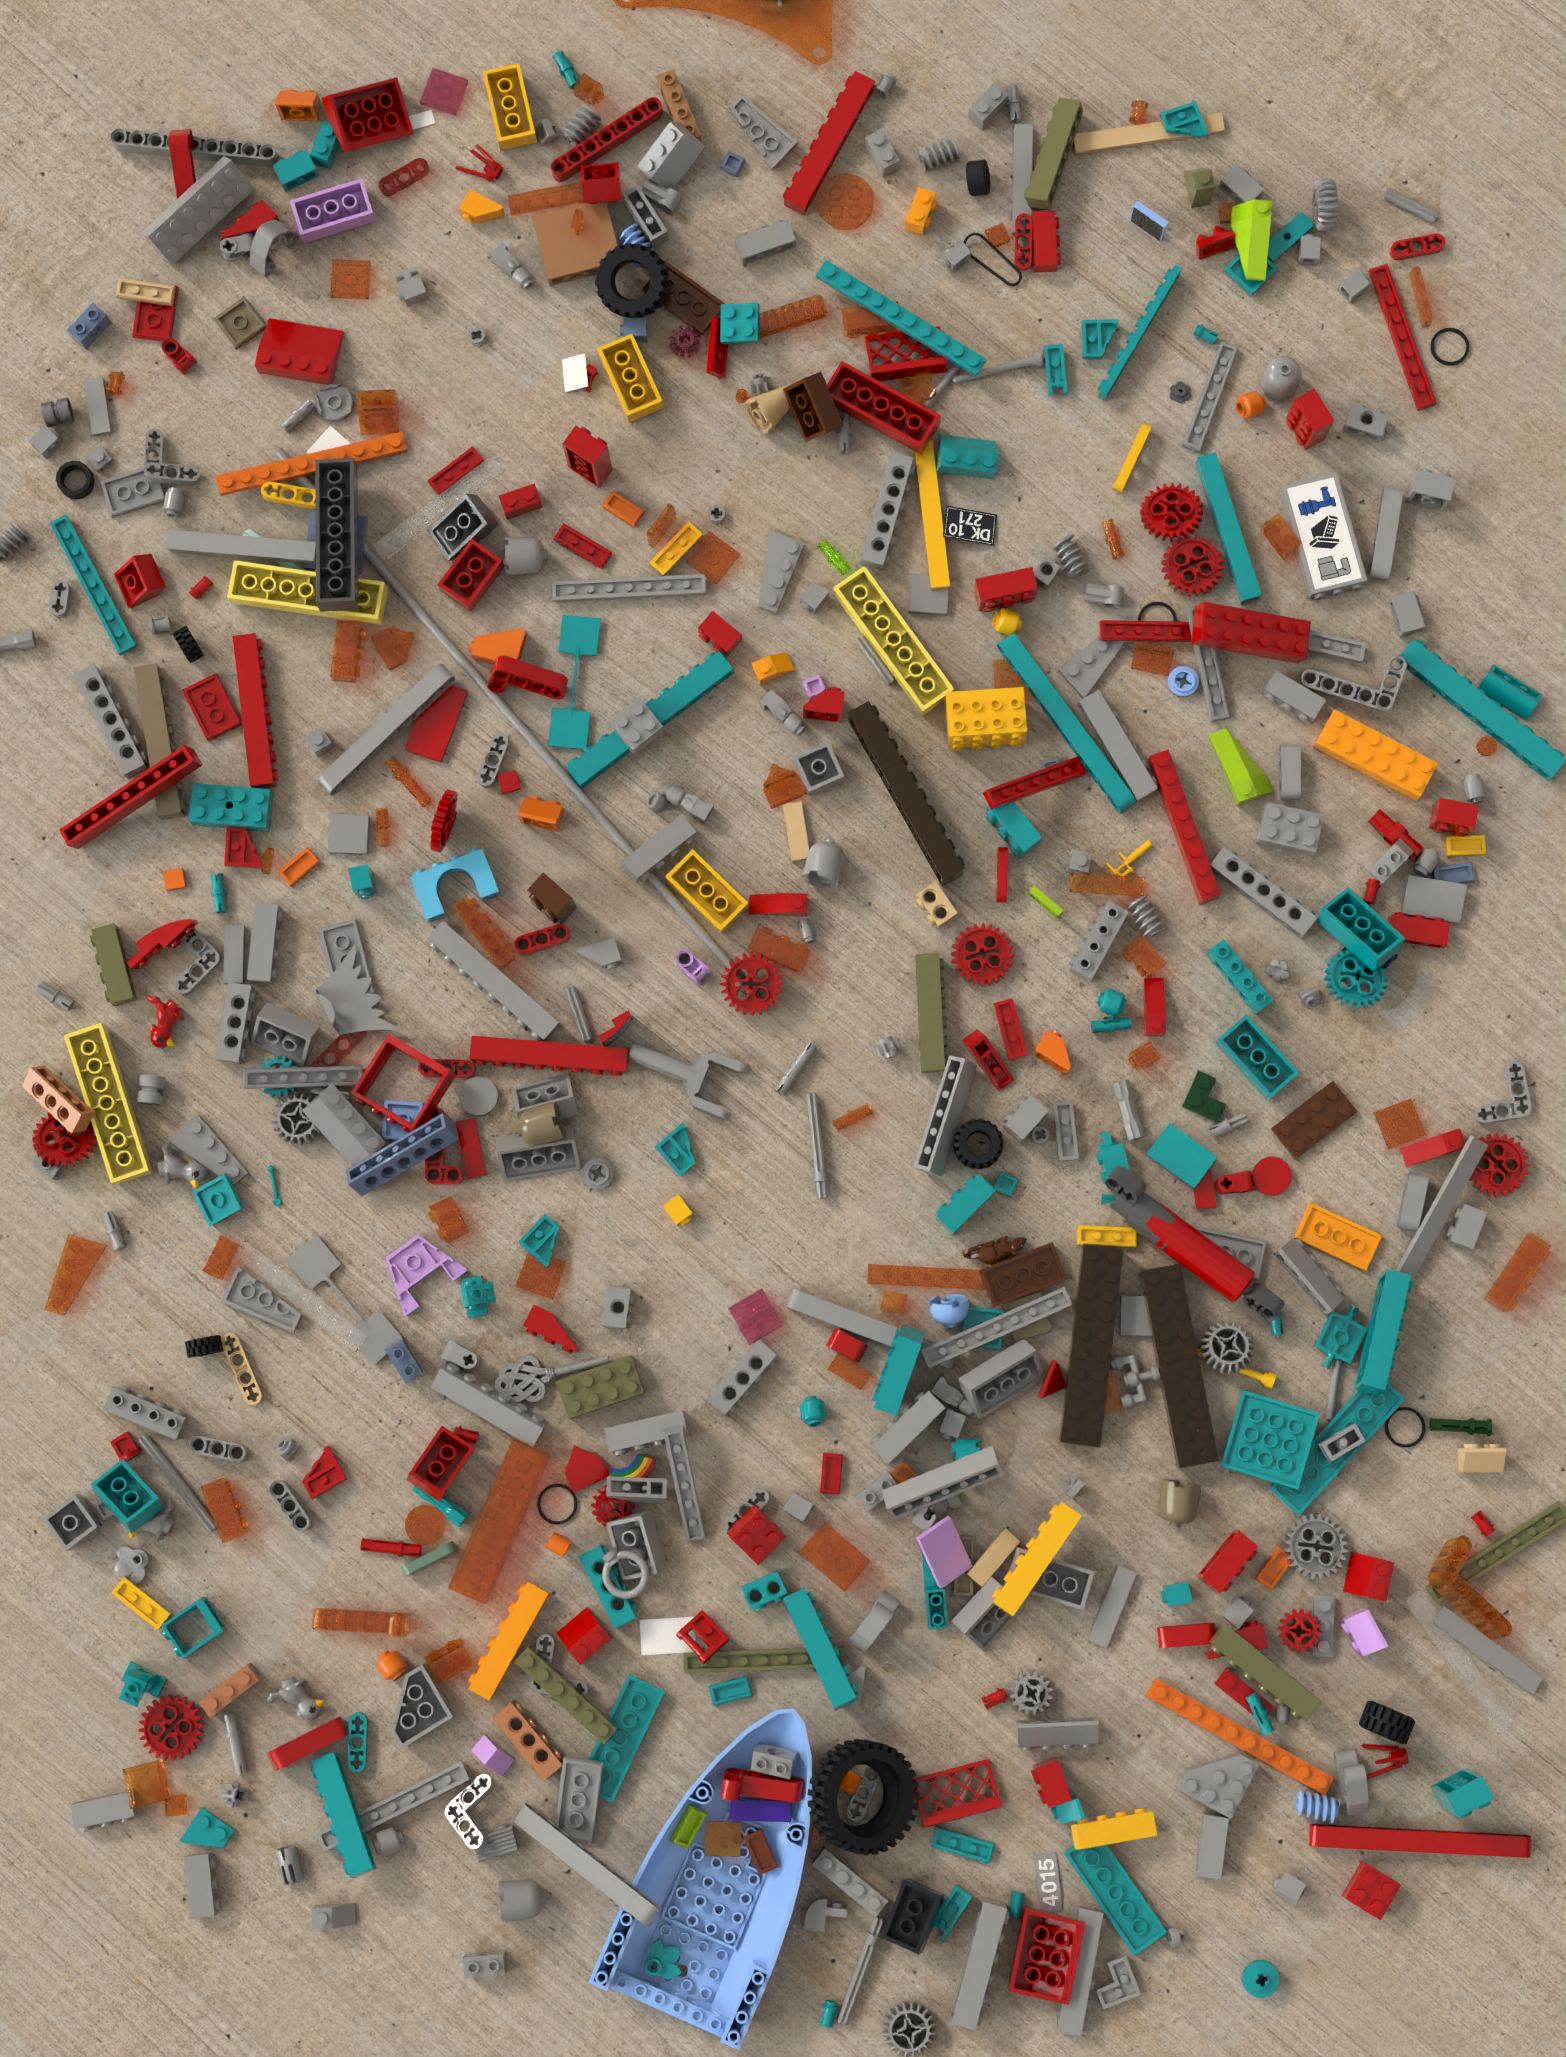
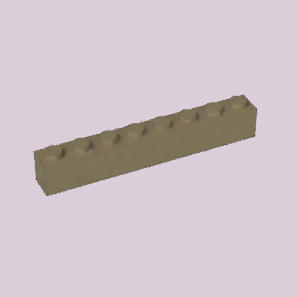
M157 663L134 667L150 768L177 750L176 743L172 741L174 728L169 723L171 710L170 706L166 705L168 691L166 687H163L165 673L163 668L161 669ZM182 780L155 797L158 817L161 820L185 816L184 810H187L185 799H182L181 791H184Z

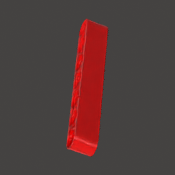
M656 97L648 98L555 159L551 164L553 178L558 182L566 181L580 172L581 166L592 164L659 120L662 116L661 101ZM652 107L658 108L656 111L649 110ZM636 117L642 118L641 121H634ZM621 127L627 128L623 132L618 131ZM606 137L611 138V140L608 142L603 141V139ZM589 148H595V149H596V150L593 151V152H588V151H587ZM574 158L580 159L578 162L571 161ZM558 168L564 169L561 173L556 172Z

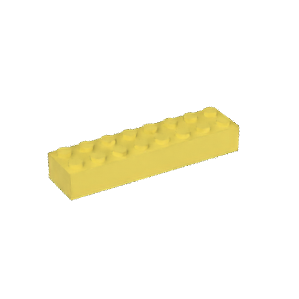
M234 560L227 598L232 604L382 625L388 587L385 582L358 578L359 610L320 612L316 604V572Z
M865 566L833 587V594L887 666L921 716L945 701L946 692H954L953 686Z
M98 1023L64 1035L85 1103L95 1112L91 1122L110 1182L118 1185L153 1173L107 1026L103 1023Z

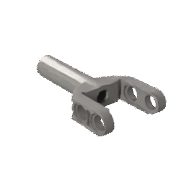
M637 1042L633 1044L628 1057L629 1061L682 1081L694 1109L725 1121L729 1120L731 1113L719 1105L696 1097L710 1068L709 1063L737 1074H748L750 1066L717 1052H712L694 1062L687 1063Z

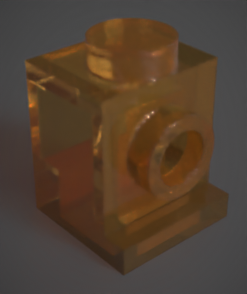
M583 73L573 87L574 96L583 99L592 106L595 102L600 103L603 99L602 84Z

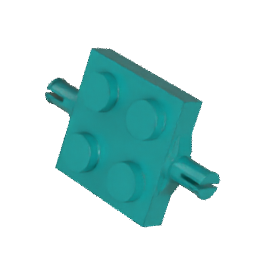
M1351 1305L1347 1316L1340 1315L1334 1311L1329 1313L1314 1344V1347L1322 1350L1327 1355L1322 1365L1323 1367L1330 1369L1334 1359L1351 1364L1367 1331V1328L1354 1320L1359 1308Z

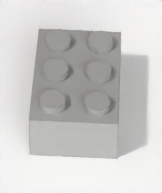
M1266 802L1263 807L1256 844L1313 857L1317 851L1324 815Z

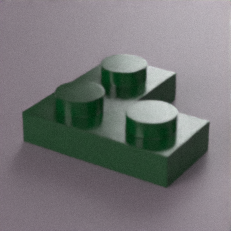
M1198 1070L1182 1107L1218 1123L1227 1104L1209 1097L1216 1078Z

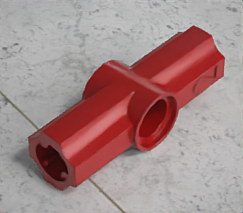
M1381 809L1368 821L1370 825L1383 835V839L1390 846H1393L1399 838L1402 839L1414 851L1408 857L1411 861L1423 849L1409 835L1408 830L1402 824L1394 822Z

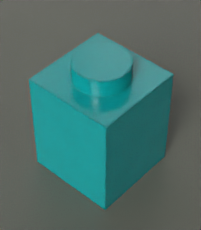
M1187 1581L1163 1586V1591L1160 1592L1162 1602L1166 1603L1168 1607L1193 1602Z

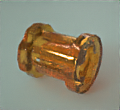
M1135 100L1131 104L1133 110L1129 122L1134 125L1145 124V111L1148 109V103L1142 100Z
M108 372L109 381L108 387L105 388L106 393L122 395L121 386L125 375L118 372Z

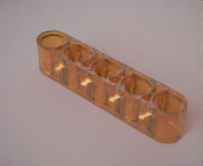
M814 295L760 313L759 339L825 317L828 312L822 296Z

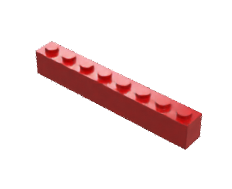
M857 71L847 78L844 92L838 94L835 108L830 109L826 124L823 123L819 129L818 134L820 135L817 140L814 139L809 148L811 150L808 156L805 155L803 157L800 171L794 173L791 187H787L783 194L784 206L802 215L806 214L872 95L875 80Z
M256 633L232 636L251 788L259 789L276 787V781H279L277 769H274L276 753L275 750L272 751L271 743H274V735L269 729V725L272 724L271 714L267 712V706H270L268 694L265 695V687H268L262 670L265 669L264 657H261L260 650H263L262 639H259Z
M183 745L59 829L69 847L79 849L201 767L202 763L194 749Z
M1165 750L1150 755L1148 763L1153 776L1158 782L1157 788L1199 905L1218 899L1221 894L1170 752Z
M472 1036L469 1059L474 1061L475 1065H486V1062L494 1063L493 1066L505 1067V1064H512L513 1068L524 1069L525 1066H533L532 1069L544 1070V1067L552 1068V1071L556 1072L572 1069V1073H583V1070L591 1071V1074L603 1075V1072H611V1076L622 1077V1073L627 1074L629 1050L628 1048Z

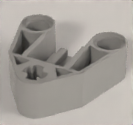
M275 219L263 223L257 229L250 248V266L263 276L268 277L275 268L274 257L271 253L273 249L275 251L278 250L277 245L279 242H282L288 248H292L297 243L299 234L286 224Z
M883 1590L854 1630L848 1642L864 1653L894 1615V1610L900 1602Z
M1354 1749L1334 1752L1340 1791L1347 1816L1368 1813L1369 1796L1364 1765H1358Z

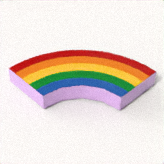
M637 1454L634 1461L628 1467L612 1469L611 1476L646 1478L652 1471L656 1459Z

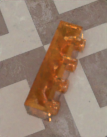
M465 895L451 906L500 971L516 959L513 955L515 950L509 943L504 944L501 940L504 936L497 928L493 929L490 926L491 919L486 913H480L478 910L480 905L474 898L469 899Z
M1533 1233L1526 1234L1484 1299L1502 1312L1512 1311L1518 1303L1516 1299L1519 1294L1523 1295L1529 1287L1527 1284L1531 1277L1534 1278L1539 1272L1540 1268H1538L1540 1262H1544L1551 1252L1548 1250L1551 1245Z

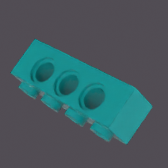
M1224 939L1207 952V957L1255 1015L1273 1001V998Z
M599 1545L580 1555L579 1558L615 1629L636 1618L638 1609L634 1601L630 1602L629 1599H622L624 1601L622 1609L614 1607L613 1601L618 1597L605 1589L602 1573H598L595 1569L597 1562L605 1564L602 1557L609 1552L607 1547L603 1548L602 1545ZM613 1565L610 1571V1578L615 1583V1587L628 1591L625 1583H620L618 1579L620 1573L616 1565Z

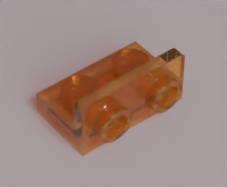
M1279 513L1266 521L1261 528L1262 533L1282 560L1289 557L1291 552L1301 545V541Z
M1149 641L1137 642L1130 669L1169 676L1175 650L1167 645H1152Z
M1139 935L1130 944L1123 946V956L1128 962H1133L1137 966V972L1142 977L1146 976L1148 980L1167 964L1142 935Z
M461 1638L449 1641L446 1646L439 1650L431 1651L425 1657L427 1667L438 1685L474 1665L463 1646Z

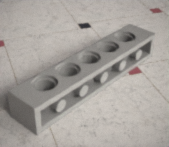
M891 452L861 557V565L883 570L884 565L889 564L891 554H888L889 547L893 548L896 538V536H893L894 529L898 530L901 518H898L899 511L903 512L906 500H903L905 493H909L911 482H908L909 476L914 475L916 465L913 464L914 457ZM896 473H902L904 477L902 479H897L894 477V475ZM895 490L899 495L892 497L889 495V492ZM890 508L894 513L887 515L884 513V510ZM886 526L889 531L882 533L879 531V528ZM881 544L884 549L877 551L874 549V546Z
M93 664L73 674L123 775L129 779L149 769L146 764L149 761L143 751L140 752L137 747L140 743L136 735H131L129 731L132 727L128 719H123L121 715L123 709L118 701L115 702L112 697L115 693L111 685H106L104 681L107 677L103 669H98ZM99 683L100 688L92 691L93 685ZM104 700H108V705L104 708H101V702ZM117 717L116 722L110 725V718ZM124 733L125 738L122 741H117L118 735ZM133 750V756L126 758L127 751Z
M1223 847L1211 862L1210 866L1214 874L1301 939L1317 919L1312 909L1309 907L1304 908L1299 904L1300 901L1293 895L1288 896L1284 893V889L1279 884L1271 883L1266 874L1261 871H1255L1252 868L1253 865L1245 859L1242 861L1238 858L1237 853L1233 849ZM1230 863L1235 864L1237 871H1229L1227 865ZM1249 875L1253 882L1251 884L1245 883L1243 876ZM1265 887L1268 890V895H1261L1259 888ZM1281 899L1284 906L1281 908L1277 907L1274 904V900ZM1290 911H1297L1299 919L1291 918Z

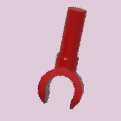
M588 364L586 369L589 378L585 392L590 393L592 381L597 375V369Z

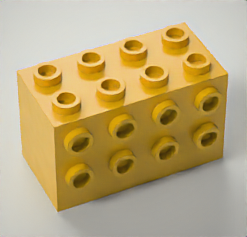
M1024 687L946 692L945 717L948 749L960 751L972 747V749H982L984 746L1000 748L1003 745L1019 747L1025 744L1027 722Z

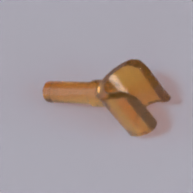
M738 389L736 400L739 403H745L750 397H747L746 390Z

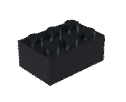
M909 1878L903 1879L881 1938L916 1954L923 1953L945 1894Z

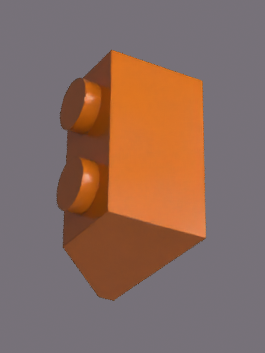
M293 89L279 92L275 105L281 120L319 122L320 98L317 92L312 90L297 92Z
M525 797L518 812V817L523 824L559 832L564 808L558 801L549 800V802H544L540 797Z
M1047 1030L1032 1055L1066 1075L1071 1066L1065 1042L1061 1039V1034L1054 1030L1051 1032Z

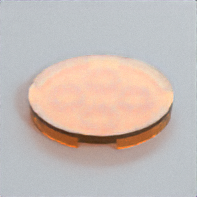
M835 175L822 185L818 193V211L821 217L833 228L839 230L856 229L873 212L874 196L872 189L865 180L856 175Z

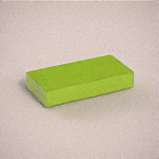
M1033 885L1028 895L1055 918H1059L1063 909L1036 886Z
M689 1804L670 1841L688 1849L708 1813L704 1809Z

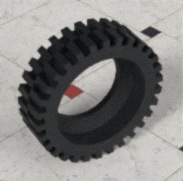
M866 1739L844 1741V1745L837 1744L834 1746L836 1751L829 1750L826 1753L829 1757L828 1759L823 1757L820 1759L819 1763L823 1766L821 1768L815 1767L813 1772L818 1774L817 1778H811L809 1782L814 1784L813 1790L808 1789V1795L813 1796V1800L807 1801L808 1807L814 1808V1811L809 1812L810 1818L816 1819L813 1825L815 1828L820 1829L818 1833L821 1837L826 1838L828 1843L833 1844L837 1848L861 1855L879 1854L878 1851L886 1852L888 1851L887 1846L895 1847L897 1845L895 1839L903 1840L905 1837L902 1833L903 1830L909 1832L912 1826L907 1824L908 1821H915L916 1816L912 1814V1810H918L919 1804L914 1803V1799H920V1793L914 1791V1788L919 1787L918 1781L912 1780L916 1773L914 1770L909 1769L912 1765L909 1761L904 1760L905 1756L902 1753H898L897 1749L889 1747V1745ZM855 1765H867L877 1772L882 1781L884 1791L882 1805L872 1820L863 1825L851 1826L841 1820L838 1812L837 1797L839 1787L845 1775Z

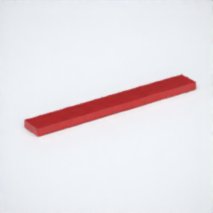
M1388 264L1369 269L1371 281L1417 411L1436 406L1437 403Z

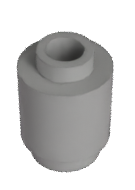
M169 488L168 492L165 493L163 512L166 513V516L177 518V516L182 514L185 496L181 489Z
M1479 774L1465 777L1463 785L1466 800L1471 802V804L1482 803L1483 799L1486 798L1483 779L1480 778Z
M1424 848L1414 863L1413 871L1426 878L1440 861L1439 852L1433 848Z

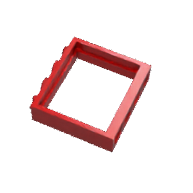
M388 1034L351 1094L357 1097L355 1101L362 1106L370 1105L371 1111L379 1116L382 1113L385 1114L387 1121L394 1125L397 1122L402 1125L401 1129L410 1133L427 1123L455 1079L456 1074ZM395 1048L442 1075L413 1123L408 1122L366 1096Z

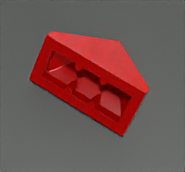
M1052 1360L1038 1394L1039 1398L1051 1395L1064 1389L1066 1386L1056 1360Z

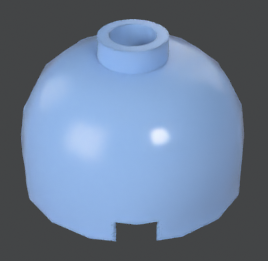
M945 1294L946 1298L942 1299L939 1298V1295L932 1297L929 1300L931 1315L936 1322L944 1324L946 1328L956 1327L958 1323H961L967 1317L969 1298H966L965 1295Z

